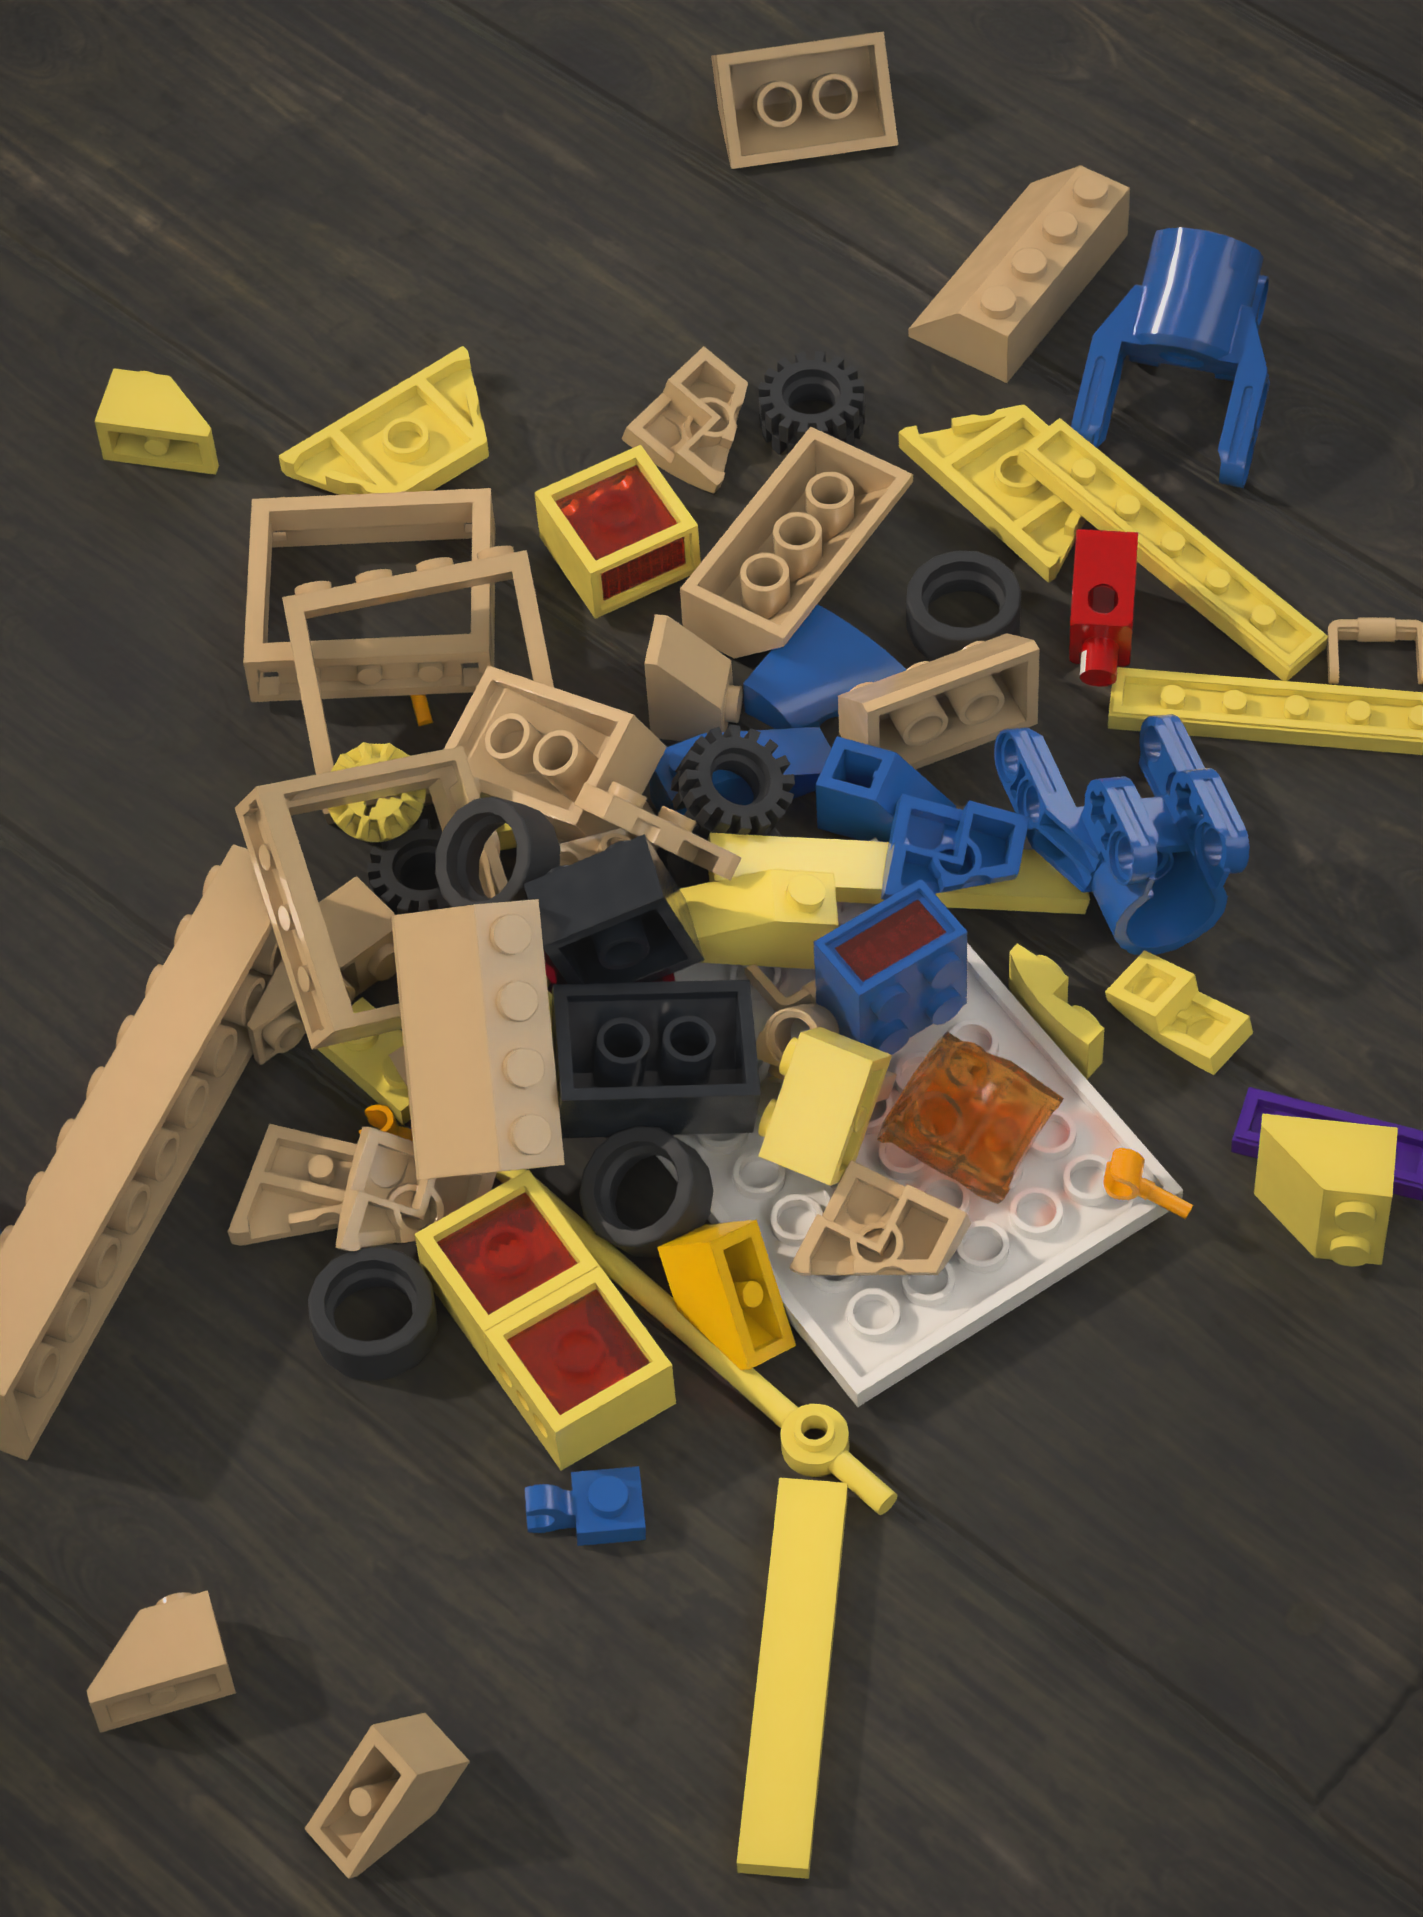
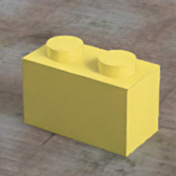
M823 1027L800 1032L799 1038L793 1037L788 1043L780 1062L779 1073L784 1075L785 1079L778 1099H772L768 1103L760 1120L758 1134L764 1137L758 1157L830 1186L840 1182L850 1161L856 1162L892 1055Z

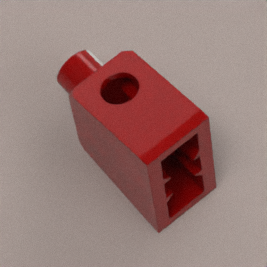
M1077 529L1069 661L1080 664V680L1087 685L1096 687L1112 685L1117 680V666L1125 667L1131 663L1138 532Z

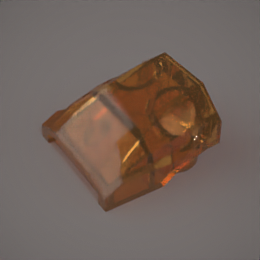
M946 1032L937 1040L910 1077L883 1121L877 1140L881 1143L895 1144L936 1171L958 1181L977 1196L999 1204L1010 1190L1008 1187L1040 1131L1052 1113L1059 1108L1064 1098L1011 1060L987 1053L978 1044L962 1041L951 1033Z

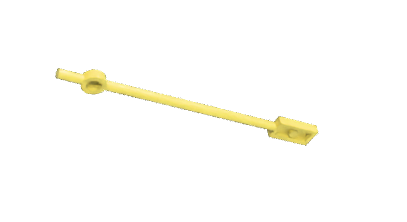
M363 997L352 1005L354 1013L376 1009ZM401 1030L317 1048L380 1105L387 1106L401 1124L404 1125L411 1119L408 1087L389 1057V1054L404 1045ZM526 1169L497 1172L495 1177L500 1182L505 1183L525 1172ZM536 1178L606 1275L781 1428L782 1455L791 1469L809 1477H821L832 1473L841 1482L848 1483V1488L879 1515H883L894 1505L898 1495L849 1452L848 1426L838 1411L822 1404H808L798 1408L754 1368L740 1370L677 1311L673 1297L611 1243L597 1236L584 1219ZM809 1429H821L826 1433L825 1436L817 1440L808 1439L803 1435Z

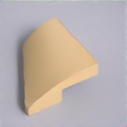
M703 346L668 379L663 393L626 427L622 440L632 448L641 445L655 465L675 477L702 490L715 493L721 487L724 480V469L729 449L734 441L737 429L736 422L744 402L748 382Z
M362 1127L344 1194L336 1248L344 1251L361 1250L360 1248L416 1241L415 1233L491 1191L497 1172L417 1180L413 1141L373 1127ZM483 1216L450 1235L478 1231Z
M851 1160L822 1216L816 1215L789 1268L801 1276L938 1275L960 1245L971 1225V1221L966 1212L909 1184L905 1187Z

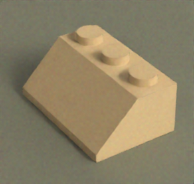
M884 32L711 56L718 110L731 169L898 145Z
M1006 633L987 641L973 642L962 650L939 659L916 663L906 671L882 680L859 684L849 692L838 695L839 733L842 738L896 752L916 770L996 740L1002 730L1034 726L1038 724L1040 649L1032 639Z

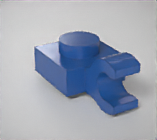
M639 1466L571 1472L572 1491L563 1490L558 1486L549 1484L525 1487L527 1530L529 1533H546L558 1529L576 1528L577 1546L646 1540Z

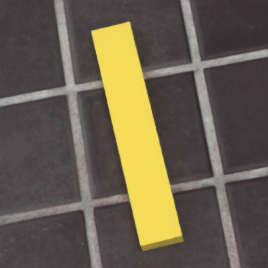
M1062 419L1056 420L1019 450L1017 463L1098 530L1138 532L1137 562L1282 681L1291 679L1325 649L1328 635Z
M1117 667V680L1112 684L1108 729L1140 731L1142 723L1147 717L1174 714L1180 718L1189 736L1423 755V692Z
M709 833V842L742 857L733 877L767 869L833 872L837 902L879 904L884 901L881 899L889 842ZM1023 849L1019 874L1014 880L935 894L948 908L1085 914L1090 901L1089 892L1082 893L1035 850ZM709 871L710 882L726 879Z
M779 1478L737 1855L738 1873L809 1879L848 1499V1483Z

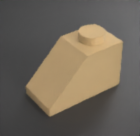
M655 614L644 663L650 731L658 739L685 741L703 733H708L711 729L720 727L721 731L725 732L728 722H739L743 698L742 686L733 685L731 660L669 616Z
M208 1590L196 1594L185 1592L171 1594L159 1600L155 1606L139 1610L87 1689L89 1703L100 1733L236 1693Z
M426 1713L373 1724L306 1825L305 1830L348 1879L357 1877L437 1812L470 1761Z

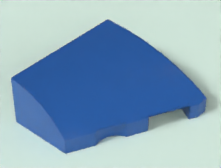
M817 604L785 646L772 649L744 681L745 713L774 729L820 728L821 724L827 719L839 717L838 695L849 692L859 684L876 682L907 669L867 635Z
M901 794L896 803L890 833L881 899L886 900L920 879L928 885L934 894L1014 880L1019 874L1030 817L970 800L964 809L961 810Z

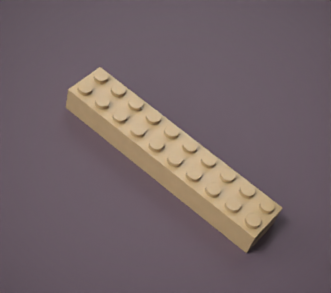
M233 844L221 866L215 865L209 871L204 883L201 901L192 915L187 914L181 920L175 934L174 948L164 965L158 964L151 972L146 985L145 998L135 1016L129 1015L123 1021L117 1035L116 1049L105 1067H98L93 1073L88 1084L86 1101L77 1117L67 1120L58 1136L56 1153L45 1172H38L32 1179L26 1195V1206L14 1226L8 1225L0 1235V1451L28 1460L253 1054L247 1023L278 967L282 955L249 851L246 848Z

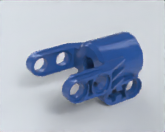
M1191 228L1157 230L1153 238L1142 286L1134 285L1092 337L1071 427L1096 448L1106 440L1126 355L1129 356L1130 362L1159 367L1161 363L1214 373L1216 379L1234 382L1218 447L1221 459L1219 483L1244 488L1270 386L1268 370L1259 338V330L1268 293L1269 277L1260 275L1264 257L1259 250L1232 237L1206 230Z
M1174 714L1150 716L1144 720L1141 726L1139 765L1155 797L1141 799L1135 785L1126 776L1091 780L1087 786L1085 806L1082 807L1075 806L1042 735L1028 727L1000 731L996 738L994 750L996 769L1015 813L1030 817L1026 837L1031 847L1082 893L1093 892L1114 939L1122 949L1127 950L1128 953L1133 955H1140L1144 950L1153 955L1173 951L1197 939L1215 925L1226 908L1228 895L1223 885L1228 875L1243 872L1247 866L1250 849L1245 825L1221 777L1216 770L1204 767L1184 724L1178 716Z

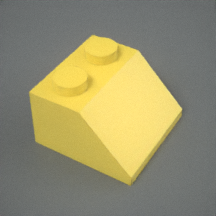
M1262 1114L1254 1195L1315 1258L1330 1259L1340 1265L1351 1267L1361 1266L1366 1263L1382 1265L1393 1195L1398 1128Z

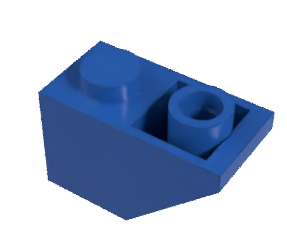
M838 736L816 783L817 828L861 841H871L876 838L879 842H889L896 803L901 794L956 808V805L898 753Z

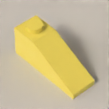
M767 869L732 877L731 881L722 879L680 889L686 899L705 959L699 963L748 966L756 964L757 966L815 969L814 941L838 928L839 925L833 872Z

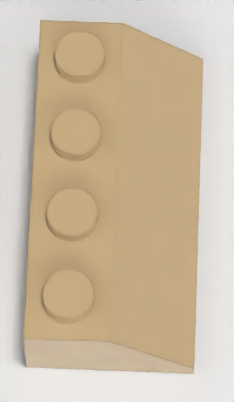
M1081 165L1030 183L908 329L909 337L1008 383L1127 237L1130 187Z
M810 427L680 588L683 627L716 650L732 658L784 647L913 483V474Z
M539 899L474 904L391 916L417 1180L565 1165Z

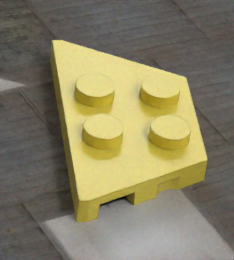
M464 346L456 349L280 454L281 471L288 477L338 495L433 491L488 458L487 437L481 418L468 350Z
M1024 404L998 409L994 413L985 416L973 414L952 418L950 429L919 434L917 426H911L899 431V448L1048 583L1056 578L1076 540L1077 529H1082L1086 519L1017 463L1019 450L1049 427L1042 419Z

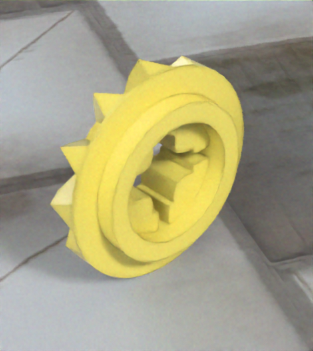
M363 742L357 748L345 754H340L331 772L411 755L406 754L390 743L369 744ZM426 789L396 794L401 799L390 797V799L379 798L376 806L372 807L369 816H366V801L328 808V811L338 827L356 839L366 842L389 841L401 836L416 823L424 808Z

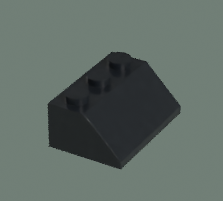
M750 980L553 984L552 1041L562 1138L610 1137L616 1132L634 1126L658 1127L671 1135L753 1133L761 1098Z

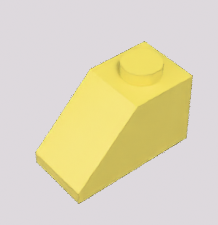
M113 369L94 421L103 460L216 475L219 464L211 427L170 376L155 374L149 371L137 372Z

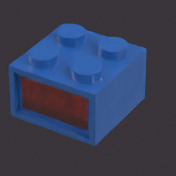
M922 879L814 941L816 1004L825 1007L833 1014L837 1021L840 1035L892 1055L899 1051L908 1042L910 1037L932 1024L941 1025L948 1022L967 1004V930Z

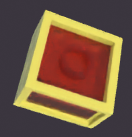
M641 445L535 492L540 539L595 619L690 576L701 563L698 524Z
M529 1169L414 1234L420 1265L431 1281L434 1292L490 1371L485 1331L599 1266Z
M600 1266L484 1332L491 1372L561 1471L676 1404L671 1362Z

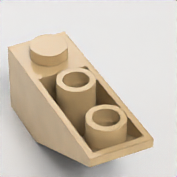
M357 876L319 902L350 1003H352L356 996L378 980L389 979L396 973L391 916L396 914ZM283 958L247 1023L254 1058L260 1065L277 1053L291 1050L306 1033Z

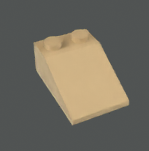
M488 665L444 749L463 746L473 778L479 777L480 798L498 797L537 809L554 826L557 838L569 842L620 828L574 805L585 782L608 792L612 781L642 795L667 747L634 714Z

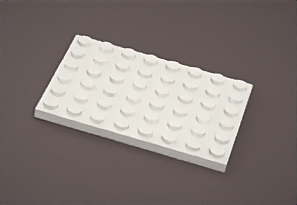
M837 902L839 926L877 904ZM911 906L852 940L864 954L866 973L861 980L911 951ZM968 943L967 1004L951 1020L941 1025H930L910 1037L908 1042L899 1051L892 1054L887 1070L897 1074L889 1098L878 1101L875 1104L856 1159V1163L905 1187L909 1184L968 1214L971 1225L955 1253L938 1275L801 1276L790 1270L789 1267L816 1215L822 1216L839 1182L830 1186L758 1157L764 1137L758 1134L761 1117L768 1103L772 1099H778L784 1080L768 1073L769 1063L758 1059L761 1098L753 1133L673 1135L694 1148L709 1168L714 1192L710 1215L707 1220L711 1224L757 1219L788 1321L857 1407L1169 1212V1210L1148 1199L1144 1200L1139 1196L1131 1200H1118L1107 1194L1103 1180L1106 1164L1108 1161H1111L1112 1153L1115 1149L1126 1148L1141 1154L1145 1159L1142 1178L1154 1182L1156 1186L1181 1199L1183 1197V1189ZM836 949V951L845 960V962H848L846 958ZM696 963L674 972L675 981L748 980L744 971L748 965ZM758 966L786 998L801 990L802 986L815 979V969ZM750 983L755 1039L757 1040L759 1032L764 1030L768 1019L776 1012ZM799 1018L795 1019L791 1026V1039L793 1037L799 1038L800 1032L810 1030L806 1022ZM657 1156L678 1182L677 1171L672 1162L662 1156Z

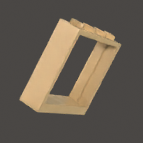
M491 488L252 499L243 660L251 702L302 700L291 642L267 643L272 547L472 538V561L478 560V552L495 547L496 528ZM495 582L471 587V634L311 641L321 698L334 699L474 692L487 666L494 667ZM478 663L479 668H463V664ZM264 672H278L279 676L264 677Z
M496 546L478 552V560L453 564L452 558L449 557L434 558L418 563L416 565V572L393 576L390 569L371 570L355 577L356 583L332 588L329 581L309 582L297 586L294 589L295 595L282 597L316 775L331 772L334 761L306 619L513 579L533 681L554 687L527 550L514 552L512 546ZM426 788L424 806L433 804L429 788ZM396 795L381 797L386 799H390V797L401 799V797ZM379 798L366 800V816L370 815L372 807L376 806ZM328 808L323 809L327 824L335 823Z
M463 746L256 786L235 807L312 1050L402 1029L400 1003L358 1013L353 1012L291 816L429 788L443 831L458 809L474 799H479L481 794L479 777L473 778ZM496 830L485 843L479 860V879L484 894L490 899L499 894L508 883L499 857L500 841Z

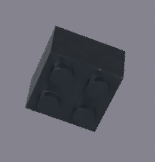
M645 834L631 840L616 842L607 847L605 851L571 865L555 867L544 876L524 884L528 900L539 899L543 949L568 984L652 982L705 960L686 899Z

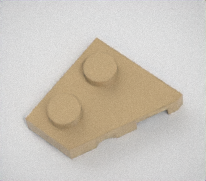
M612 781L608 792L589 783H584L574 803L575 806L638 837L645 834L650 843L731 881L742 857L693 834L692 832L697 824L696 821L665 806H662L658 816L642 809L647 797L617 782Z
M269 1124L228 1229L231 1244L242 1246L338 1228L344 1194L357 1144Z

